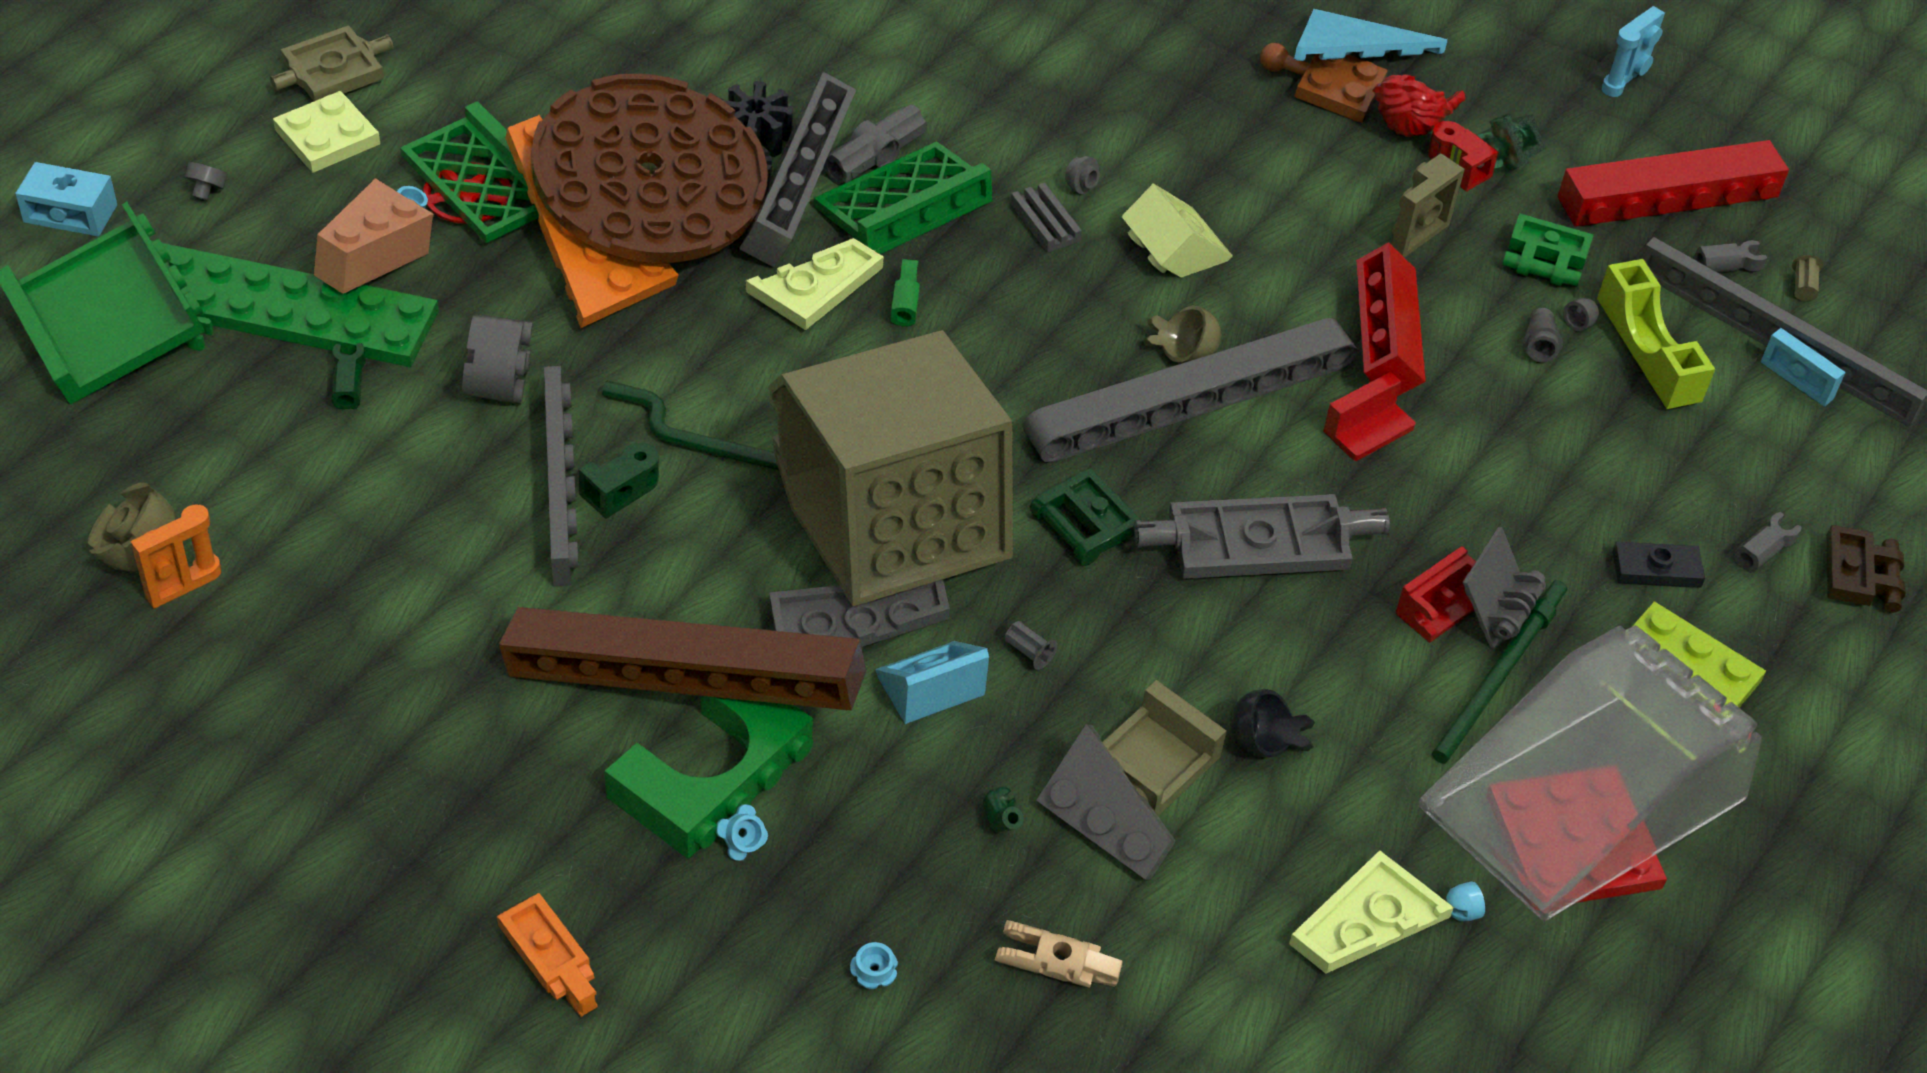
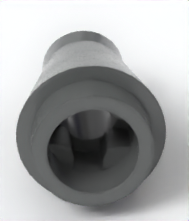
M1538 308L1530 315V323L1523 340V348L1531 359L1537 362H1548L1553 360L1561 351L1563 339L1554 321L1553 313L1547 308Z

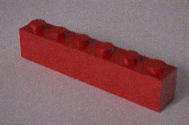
M1766 140L1567 168L1557 197L1573 225L1577 227L1777 198L1780 195L1789 168L1772 142Z

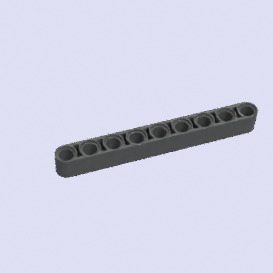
M1326 318L1042 407L1033 411L1024 420L1023 431L1045 462H1055L1341 370L1355 359L1358 349L1335 319Z

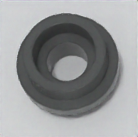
M1089 156L1074 158L1066 169V183L1076 193H1088L1099 181V165L1096 159Z

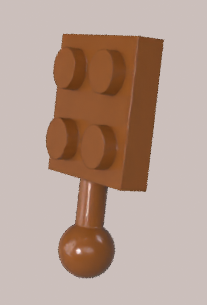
M1270 43L1262 49L1260 62L1266 70L1278 72L1285 69L1303 76L1297 86L1294 97L1363 123L1375 100V93L1372 90L1378 83L1381 84L1384 81L1388 72L1387 69L1379 67L1372 62L1364 61L1351 55H1345L1343 59L1321 60L1319 58L1320 54H1315L1311 63L1294 59V57L1288 54L1287 49L1279 43Z

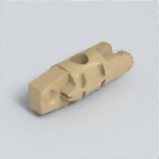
M1006 921L1003 930L1006 936L1037 946L1038 949L1036 954L1013 948L999 947L995 957L997 962L1089 988L1091 982L1113 987L1117 985L1122 968V960L1100 953V946L1085 941L1081 942L1064 935L1053 934L1050 931L1018 922ZM1057 955H1062V956H1064L1066 959L1060 960V959L1056 958L1055 956H1057Z

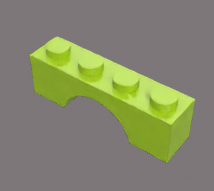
M1644 259L1608 265L1597 299L1666 409L1703 402L1715 368L1697 341L1678 344L1669 334L1661 311V285Z

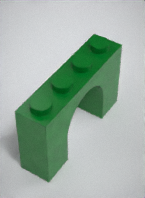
M700 696L701 714L735 738L746 751L743 759L734 768L723 774L712 777H692L672 769L639 743H636L605 770L606 798L689 859L700 848L705 849L716 840L718 836L715 830L720 819H729L736 814L737 808L740 805H750L752 800L764 789L770 790L781 778L783 771L794 761L800 762L808 755L813 746V718L795 705Z

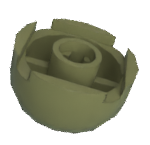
M137 483L121 492L120 494L126 500L117 508L109 504L102 511L89 534L88 544L94 548L89 550L91 554L116 570L137 572L138 568L131 541L148 531L155 530L177 519L174 509L169 502L148 483Z

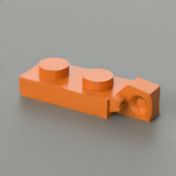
M540 893L497 916L499 928L548 993H551L556 1000L566 996L568 1002L580 1017L598 1007L595 1002L596 991L589 983L595 977L590 968L588 956Z

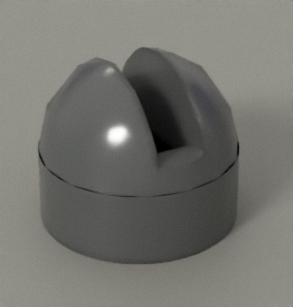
M1578 298L1565 306L1563 315L1566 324L1572 330L1583 331L1597 321L1599 309L1593 300Z

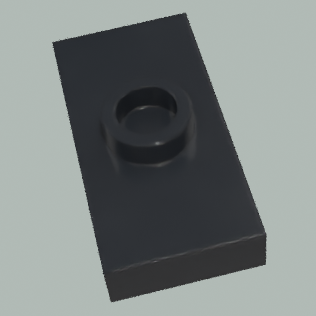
M1615 542L1612 552L1618 583L1702 588L1705 581V573L1699 546Z

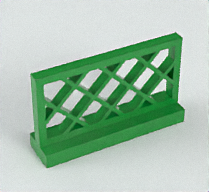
M476 101L465 107V118L400 147L401 156L436 192H439L447 204L488 243L539 218V214L535 204L528 208L514 207L516 199L530 200L527 194V183L523 174L519 173L506 141L507 130ZM463 133L470 138L469 144L450 142V139ZM424 151L438 152L436 159L420 158L418 154ZM446 153L465 155L463 162L445 161L444 158ZM473 156L488 157L492 160L490 165L473 164L471 161ZM452 170L460 174L457 181L443 180L439 178L440 171ZM467 174L487 176L485 184L464 182ZM494 177L511 179L513 181L512 187L492 185ZM461 191L482 193L479 203L462 201L460 199ZM488 194L509 197L507 205L486 204ZM483 215L503 217L501 221L489 227L481 221Z
M936 141L814 197V207L853 238L878 254H882L992 202L991 169L983 163L972 167ZM937 157L943 163H926L925 161ZM899 173L913 174L912 177H893ZM920 174L939 175V179L919 178ZM946 175H954L946 179ZM869 187L882 188L881 192L863 191ZM889 188L909 189L908 193L889 192ZM916 189L923 190L918 193H915ZM837 202H851L850 206L832 205ZM858 203H878L877 207H857ZM885 204H893L884 208ZM854 218L860 219L857 223L853 221Z

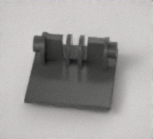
M1502 527L1497 528L1463 582L1466 595L1470 598L1478 617L1479 626L1485 634L1490 649L1496 647L1500 638L1508 640L1518 635L1522 624L1536 605L1535 600H1538L1546 588L1545 576L1541 572L1536 570L1530 573L1520 572Z

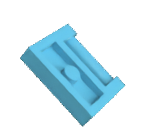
M1652 6L1619 30L1616 40L1618 49L1610 74L1604 78L1602 84L1603 93L1611 97H1618L1623 93L1626 83L1638 75H1644L1653 63L1651 54L1654 45L1659 41L1663 32L1660 28L1665 15L1663 11Z

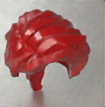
M1406 74L1402 76L1391 75L1385 78L1381 84L1378 83L1372 90L1375 93V100L1379 102V113L1383 115V120L1387 127L1397 135H1404L1406 137L1427 135L1433 130L1434 125L1443 121L1446 116L1451 115L1453 110H1456L1459 104L1466 99L1463 90L1455 92L1453 96L1446 99L1443 91L1435 92L1427 87L1425 83L1416 81L1414 76Z

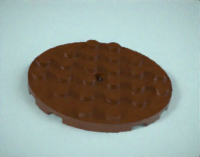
M651 74L611 75L591 81V86L574 92L572 89L550 106L549 113L542 122L539 121L534 134L531 151V173L536 191L550 214L566 230L585 243L609 254L639 262H682L701 258L727 247L741 237L752 225L763 202L767 187V162L761 143L750 126L745 127L734 116L735 109L712 93L706 97L688 89L689 83L665 76ZM653 163L658 169L654 170L653 174H650V170L642 167L641 164Z

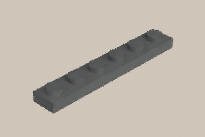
M561 366L544 367L553 587L571 586L570 568H579L578 543L569 542V535L577 534L576 508L568 509L567 503L576 502L575 477L566 476V470H574L573 444L565 445V438H573L572 413H564L563 409L572 407L570 382L562 383Z

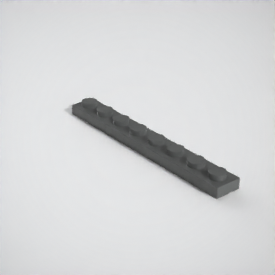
M1653 237L1646 244L1641 259H1644L1661 287L1765 346L1768 345L1773 333L1780 328L1784 329L1846 372L1839 388L1908 427L1917 419L1927 399L1926 389L1659 239Z

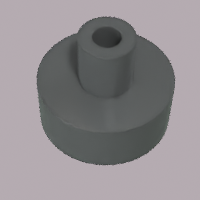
M189 162L184 178L195 182L192 197L207 201L211 188L224 189L228 174L207 165Z

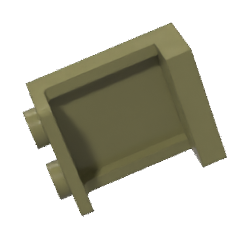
M1155 680L1145 690L1142 707L1102 743L1112 757L1116 758L1126 771L1125 775L1138 793L1144 796L1157 816H1159L1221 757L1227 731L1162 683Z

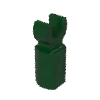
M357 343V350L352 355H343L340 344H335L332 353L335 365L331 401L338 410L357 409L360 405L362 368L366 362L362 343Z

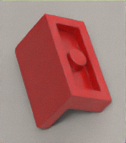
M1389 372L1330 403L1323 432L1350 458L1358 461L1413 431L1416 424L1415 421L1396 404L1402 381L1392 372Z

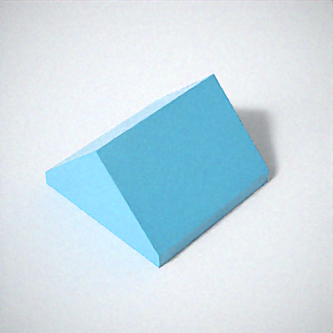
M953 641L875 670L879 681L900 717L907 724L985 695L989 654L987 648Z

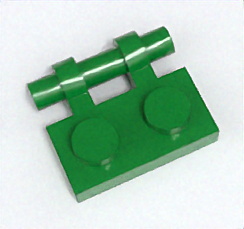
M1519 213L1508 249L1522 252V255L1507 251L1502 266L1516 269V274L1526 277L1530 273L1551 279L1550 283L1561 286L1564 283L1577 287L1582 272L1569 269L1567 266L1583 270L1594 234ZM1536 256L1542 259L1556 262V265L1538 259H1534L1533 257Z

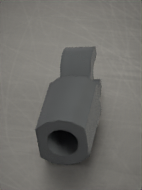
M1749 240L1743 242L1741 246H1737L1736 243L1701 246L1697 248L1694 260L1717 273L1738 271L1739 268L1749 271L1762 270L1767 257L1766 255H1756L1760 243Z
M1782 512L1775 513L1771 517L1768 526L1761 528L1735 550V562L1749 573L1757 571L1780 552L1783 547L1793 545L1802 527L1796 525L1791 530L1781 528L1780 524L1784 514Z

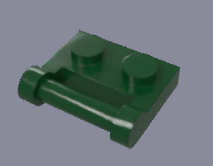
M1091 468L1039 494L1029 507L1030 511L1039 520L1045 519L1074 550V557L1083 566L1090 565L1101 553L1134 536V522L1136 520L1142 521ZM1064 504L1093 536L1086 539L1057 507Z

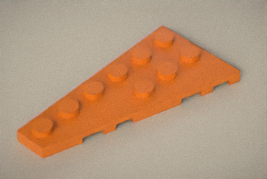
M538 115L507 128L506 141L520 174H523L527 183V194L530 202L535 204L539 214L538 222L555 265L561 269L565 279V290L568 298L573 300L577 309L576 318L580 328L676 285L679 274L669 263L639 262L615 256L585 243L566 230L544 206L532 178V144L539 121L542 122L543 120L542 117Z

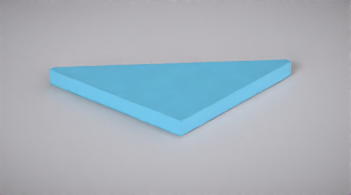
M1313 9L1297 45L1294 59L1304 61L1306 54H1320L1319 58L1321 60L1343 59L1345 55H1349L1352 52H1359V57L1361 58L1382 57L1391 50H1398L1397 54L1399 56L1421 55L1424 50L1442 54L1445 52L1448 39Z

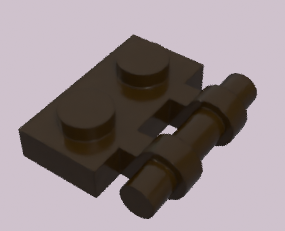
M1831 525L1826 535L1828 598L1870 606L1876 594L1884 601L1885 611L1889 613L1900 611L1902 608L1901 600L1905 598L1906 590L1905 582L1900 577V572L1904 569V554L1899 550V542L1895 539H1886L1882 542V546L1874 545L1873 532ZM1875 566H1878L1883 575L1875 573Z

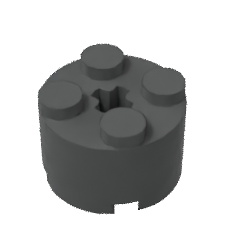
M473 315L466 348L468 349L467 363H464L463 395L522 404L525 380L519 379V376L528 374L531 350L523 349V346H530L533 322L490 315Z

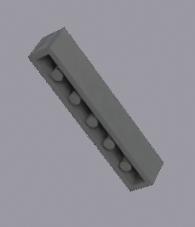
M825 72L821 74L803 105L766 188L761 207L744 237L740 250L775 267L795 234L856 89Z

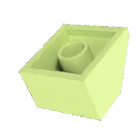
M1154 183L1122 216L1131 228L1128 235L1140 247H1146L1151 254L1147 257L1148 260L1162 273L1169 270L1182 278L1225 263L1233 256L1193 207Z

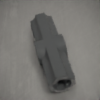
M910 104L907 107L900 108L877 124L871 120L862 122L854 130L850 141L828 154L823 167L827 170L830 179L836 184L841 185L854 179L874 165L880 168L893 162L897 158L900 148L926 132V121L923 119L921 111Z

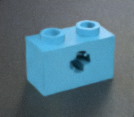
M38 162L33 164L15 193L23 223L98 237L117 207L111 176Z

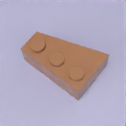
M374 179L317 234L314 276L344 294L429 254L433 213L418 205L414 200L408 199L379 180Z

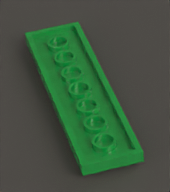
M162 243L172 259L165 263L166 267L168 268L175 264L187 284L185 288L181 289L183 295L191 291L204 312L197 317L210 319L212 326L330 351H333L335 344H340L342 353L349 355L356 352L357 343H362L365 357L368 359L411 367L439 312L438 300L368 285H361L343 294L314 276V274Z

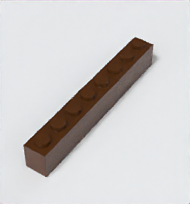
M524 607L517 608L499 643L510 677L852 711L866 674L861 642L858 638Z

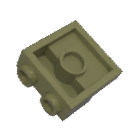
M1441 153L1428 163L1423 162L1416 168L1412 175L1413 186L1405 191L1399 201L1401 208L1398 220L1392 229V235L1394 236L1391 245L1404 258L1450 225L1465 169Z

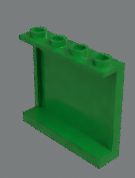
M128 202L123 203L122 206L130 221L19 280L9 265L0 269V285L51 377L70 405L205 332L197 318L198 315L204 313L191 291L183 295L181 289L187 286L185 280L175 264L168 268L166 267L165 263L172 260L159 238L151 242L149 237L156 234L144 213L135 216Z

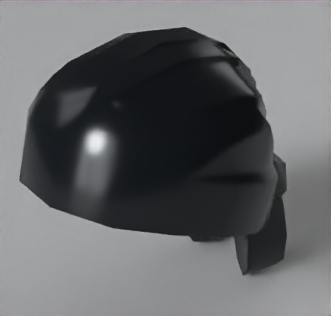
M1253 690L1243 695L1232 709L1230 719L1231 732L1237 745L1246 753L1258 757H1275L1282 754L1289 746L1300 751H1309L1314 747L1308 738L1300 735V732L1312 728L1315 721L1307 715L1292 716L1287 703L1274 690Z

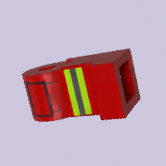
M1441 121L1434 125L1428 155L1432 160L1441 153L1464 168L1460 184L1463 190L1467 192L1493 176L1498 155L1496 149L1456 122Z

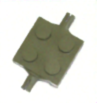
M349 25L280 49L282 61L289 70L270 76L271 85L276 92L294 84L304 88L313 101L338 91L344 94L384 79L383 67L374 56L388 50H393V42L388 34L367 41L357 36Z

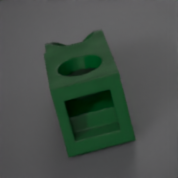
M643 442L634 443L624 449L622 456H618L600 468L594 462H589L578 469L579 495L605 519L609 518L657 486L659 482L658 451L650 444Z

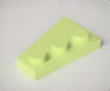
M853 238L813 254V258L809 262L793 267L790 263L777 268V274L761 280L759 276L746 280V292L804 330H807L883 268L884 257Z
M1379 851L1292 934L1289 944L1324 973H1329L1450 918L1454 907L1383 852Z

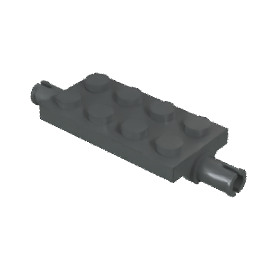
M1335 494L1171 502L1169 509L1170 520H1136L1134 522V540L1136 541L1137 548L1173 545V548L1177 549L1183 579L1350 570L1353 557L1349 540H1351L1352 536L1387 535L1389 533L1390 520L1389 515H1385L1388 512L1386 508L1350 510L1349 506L1339 507Z

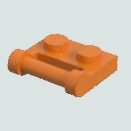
M202 505L186 507L181 513V518L155 530L148 531L131 541L144 594L153 609L215 580L221 574L220 560L213 554L208 533V527L211 522L209 512ZM191 538L196 557L191 567L188 566L183 541Z

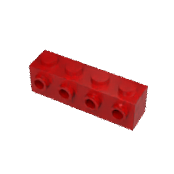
M1388 242L1356 260L1364 373L1369 381L1372 382L1392 372L1402 381L1398 393L1399 396L1421 385L1426 380L1416 268Z

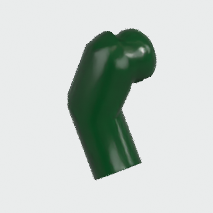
M1000 786L995 791L990 790L983 799V806L989 823L995 832L1016 830L1024 822L1023 812L1015 807L1016 799H1011L1008 796L1011 790L1004 786Z

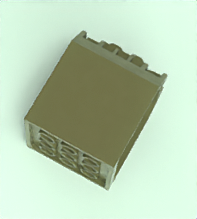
M943 330L780 375L769 385L770 404L777 413L778 435L773 436L774 456L791 510L853 607L1013 558L1012 420Z

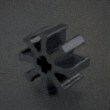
M759 81L753 82V96L745 94L738 84L729 87L728 101L724 102L735 109L734 116L745 127L750 126L753 129L761 145L771 153V157L780 155L782 153V140L787 142L793 130V106H788V94L783 89H778L777 93L766 98V83Z

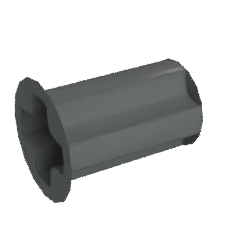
M1022 621L1013 623L1005 635V642L1010 643L1033 660L1036 670H1040L1048 665L1057 651L1058 643L1056 640L1047 642L1025 626Z

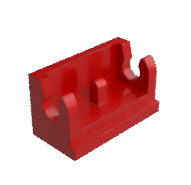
M1463 546L1403 586L1395 614L1429 643L1475 611L1470 598L1466 595L1463 582L1476 561L1467 554L1468 551Z

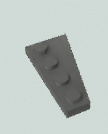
M943 579L854 607L840 585L769 592V605L774 631L860 639L861 647L949 619L950 607Z

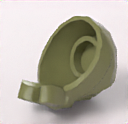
M1192 305L1183 308L1169 321L1158 315L1147 319L1148 325L1158 332V335L1146 337L1143 340L1144 344L1149 347L1162 348L1166 356L1176 363L1182 364L1214 354L1220 345L1222 335L1218 320L1202 307Z

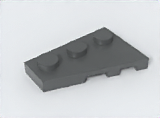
M1086 724L1036 801L1142 878L1151 880L1176 841L1144 796H1141L1125 775L1126 771L1118 760L1112 757L1100 740V735L1094 727Z

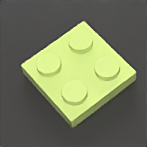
M341 91L273 118L275 131L312 173L380 145L379 132Z

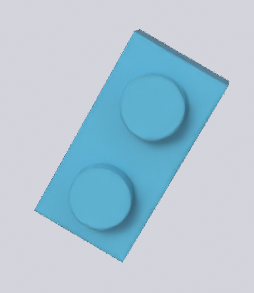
M1782 328L1771 335L1761 359L1762 364L1824 407L1834 399L1846 373Z

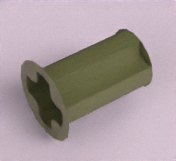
M1803 255L1793 260L1792 269L1796 272L1795 297L1797 299L1812 301L1818 297L1819 272L1823 268V262L1820 258L1812 255Z

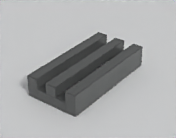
M1045 182L1038 184L1036 191L1032 187L1025 188L1024 195H1021L1018 191L1011 193L1010 205L1047 253L1081 241L1082 230ZM1028 204H1032V205H1033V207L1036 209V211H1037V212L1039 213V215L1041 216L1040 219L1038 218V216L1034 213V211L1031 209V207H1030ZM1047 228H1050L1057 238L1054 239Z

